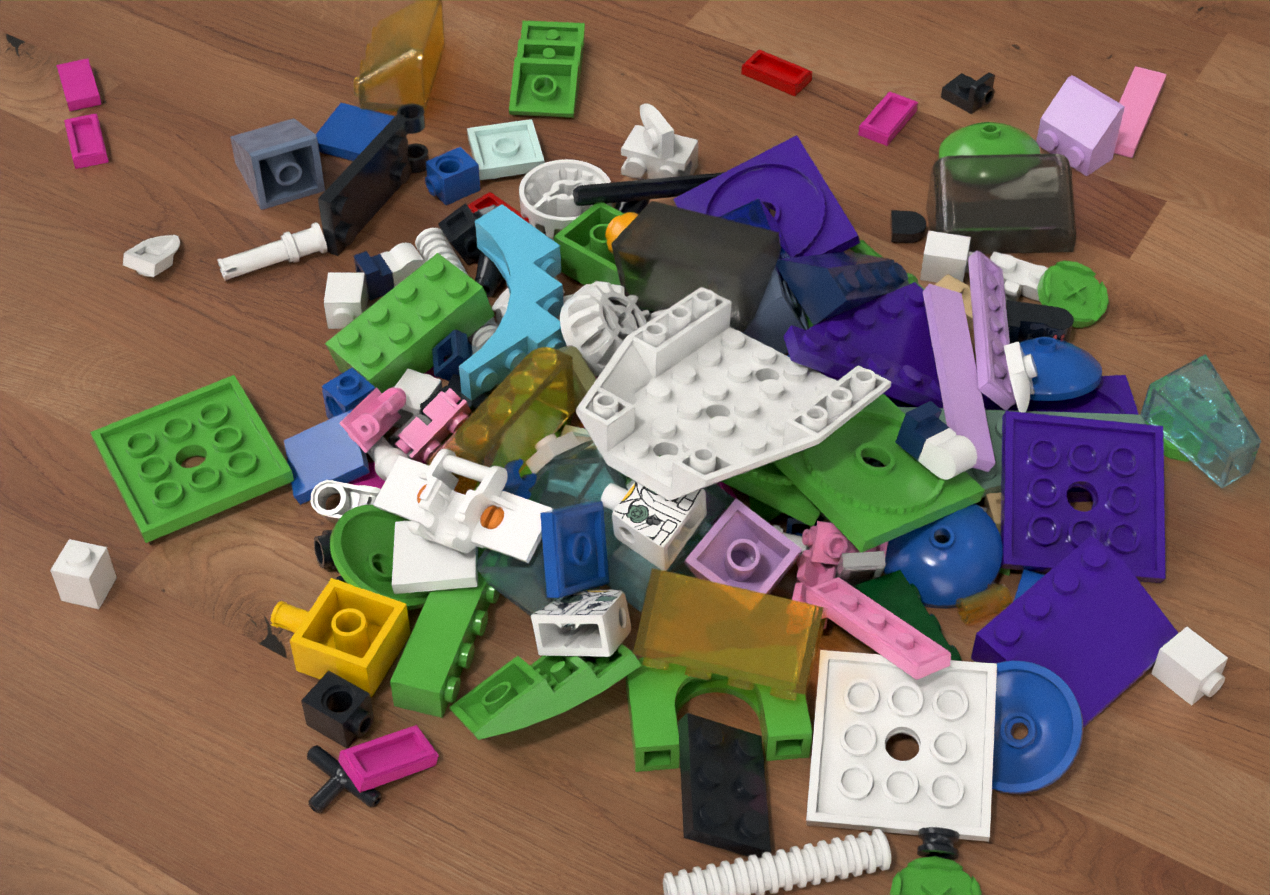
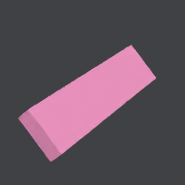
M1135 66L1119 102L1125 108L1114 150L1115 154L1133 158L1167 74Z
M837 577L806 589V603L914 679L918 680L950 666L951 652L841 578Z

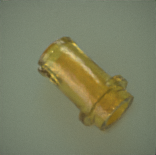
M996 583L988 584L987 590L965 598L956 599V608H964V610L958 612V615L964 624H969L974 620L993 613L1000 614L1012 603V598L1004 584L997 585Z

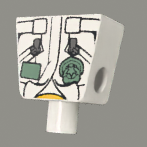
M635 481L629 490L610 483L605 488L601 497L603 506L613 511L612 522L616 538L665 572L707 515L704 489L669 501Z
M610 589L578 592L561 597L531 615L538 654L542 656L610 657L631 632L626 596L621 590Z

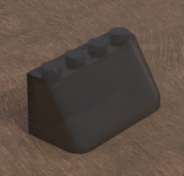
M956 155L942 157L934 163L926 204L930 231L971 237L968 251L975 252L978 250L983 254H993L994 251L1001 254L1074 251L1076 222L1073 177L1070 162L1064 155Z
M651 201L611 243L620 285L624 287L626 297L629 295H636L638 297L636 305L655 311L667 310L689 294L703 287L732 302L730 327L740 332H744L753 322L781 253L779 232Z

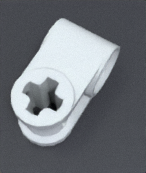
M325 480L314 487L311 493V504L317 513L325 519L337 523L344 513L354 507L374 505L381 489L366 485L357 486ZM333 494H340L341 501L335 509L326 510L327 499Z

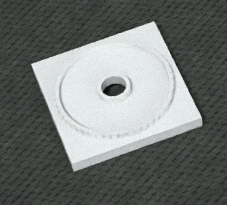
M820 650L806 824L810 826L865 831L880 829L882 832L918 835V831L921 828L940 827L957 831L960 834L959 839L989 842L997 664L951 660L949 667L916 680L879 654ZM898 733L909 734L917 741L919 752L910 760H896L886 751L887 741Z

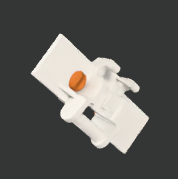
M441 449L430 466L399 456L374 503V506L378 509L411 520L408 523V530L422 538L466 554L476 546L480 548L485 547L526 563L530 562L542 539L540 513L554 510L551 507L502 491L508 477L506 469L499 466L489 468L456 457L455 452L448 449ZM452 473L479 481L481 484L476 491L469 489L466 495L454 491V488L459 480Z

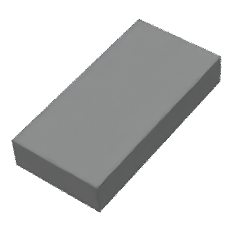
M884 551L842 553L836 568L835 578L839 577L856 588L857 584L880 577L886 566Z

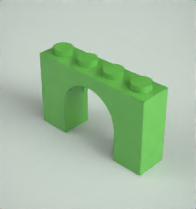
M769 647L763 650L751 651L728 650L723 653L700 655L688 653L681 656L662 658L642 657L638 659L641 666L626 676V693L635 772L679 768V733L676 716L686 702L701 694L712 692L734 695L752 707L760 722L766 761L810 757L812 728L796 647Z

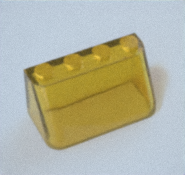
M417 0L380 20L377 27H373L372 42L366 45V59L361 60L360 76L354 78L353 84L354 96L359 97L360 109L397 112L398 108L402 105L413 103L422 106L425 113L445 48L442 0Z
M541 347L531 351L498 383L430 456L427 465L430 466L441 449H448L454 451L456 457L489 468L493 466L504 468L508 462L522 459L524 462L519 469L520 473L527 465L525 462L537 452L534 446L546 436L555 434L575 411L573 357L550 347ZM452 473L459 480L454 488V491L466 495L469 489L476 491L481 484L479 481Z
M652 568L633 654L643 656V665L668 670L669 664L673 663L685 666V675L710 680L711 674L715 673L727 676V685L746 690H753L754 683L770 686V695L796 701L797 693L803 695L807 693L828 608Z

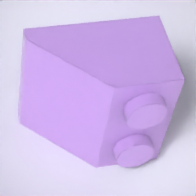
M1071 75L1067 78L1041 117L1036 142L1042 149L1085 176H1088L1113 159L1125 106Z
M736 498L685 559L684 563L714 599L747 623L795 564L802 549Z

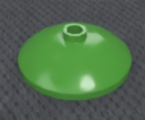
M981 122L962 127L946 137L939 147V163L941 167L951 176L974 184L997 185L1017 181L1032 173L1040 160L1039 145L1028 133L1017 127L998 122Z
M361 505L348 510L340 517L330 537L332 559L346 583L406 603L407 610L423 607L430 591L394 594L392 588L395 522L409 520L378 509L374 505Z

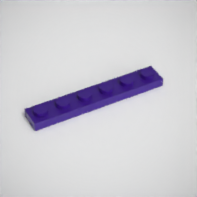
M791 325L783 336L790 359L795 363L840 379L859 365L891 381V387L883 393L884 395L917 407L931 401L937 407L944 408L938 376L933 378L918 372L909 365L901 366L887 361V359L877 353L869 354L855 349L847 342H836L825 338L812 329L804 330Z

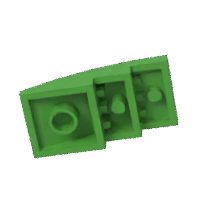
M522 21L521 39L518 41L517 57L514 60L509 115L574 118L583 59L585 23Z
M620 644L610 657L542 656L532 665H528L517 655L449 708L478 740L523 729L564 713L605 691L640 667L641 663L635 654L623 644Z

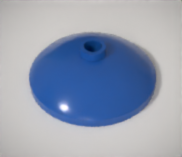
M1039 337L1020 342L1024 355H1032L1038 373L1037 377L1032 378L1035 393L1030 395V400L1058 401L1072 399L1093 391L1100 384L1102 379L1101 364L1084 349L1051 337Z
M973 504L888 541L885 555L886 566L883 571L886 575L901 570L909 584L913 583L917 587L921 596V602L926 607L947 609L963 606L983 595L995 581L1002 562L1003 548L1001 536L992 518L977 504ZM945 535L949 538V541L947 543H938L935 537Z
M1026 661L997 663L992 789L1010 794L1038 791L1061 778L1075 761L1083 739L1082 712L1072 690L1051 670ZM1019 726H1026L1028 728L1027 736L1021 740L1015 739V729Z

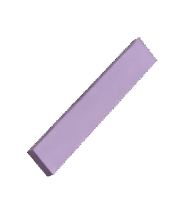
M977 250L968 257L978 390L1006 411L1016 401L1004 346L1010 344L1003 271L987 256Z
M928 284L923 291L946 424L956 432V435L965 436L974 444L977 451V462L972 468L989 472L996 463L982 393L978 390L977 368L962 293Z

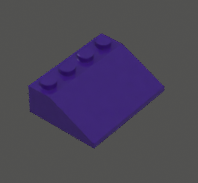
M916 282L809 328L817 331L825 338L836 342H847L855 349L869 354L877 353L887 359V361L901 366L909 365L918 372L933 378L938 376L923 297L924 290ZM816 370L817 372H819V373H821V374H823V375H825V376H827V377H829V378L835 379L836 381H838V380L840 379V378H837V377H834V376H831V375H829V374H826V373H823V372H820V371ZM887 396L897 407H917Z
M1091 535L976 633L971 659L974 662L994 664L1006 661H1026L1051 670L1068 685L1075 695L1082 712L1084 728L1155 664L1160 648L1174 638L1178 631L1125 562Z

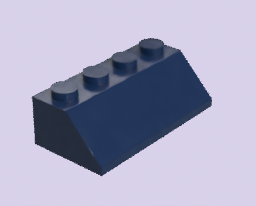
M850 251L779 259L774 263L813 325L909 285L907 272L900 264L895 263L894 260Z

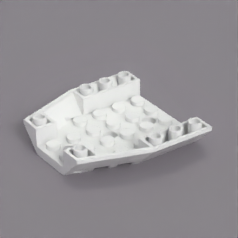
M700 287L626 336L578 405L576 414L608 466L671 501L821 443L891 387V381L859 365L836 381L812 368L791 361L790 357L774 350L772 347L766 346L731 328L732 302L711 290Z

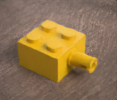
M333 578L330 579L310 611L280 601L274 607L271 615V625L273 627H279L294 633L290 639V645L296 671L321 679L329 670L370 693L371 698L411 635L406 603Z

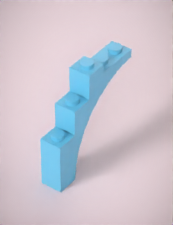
M503 204L475 220L477 248L494 262L505 278L510 297L506 313L495 333L479 351L459 365L461 393L471 401L484 392L490 391L496 384L511 374L520 371L528 363L537 370H540L549 363L556 361V350L566 346L560 327V320L557 319L564 304L563 284L555 279L561 273L560 245Z

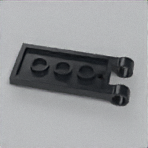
M410 103L399 107L397 115L318 198L323 235L328 253L339 256L348 245L353 243L357 234L400 186L409 180L412 173L426 171V161L429 160L427 147L418 143L408 145V139L406 138L407 134H416L425 128V115L422 106Z

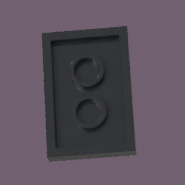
M686 713L678 721L684 838L748 857L755 854L758 858H762L764 852H771L762 736Z

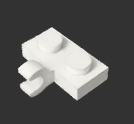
M994 251L990 260L1003 271L1006 302L1007 300L1018 301L1020 295L1039 301L1037 286L1040 277L1048 268Z

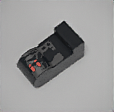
M1007 300L1006 310L1010 344L1039 337H1051L1069 343L1074 322L1073 316L1069 311L1059 307Z

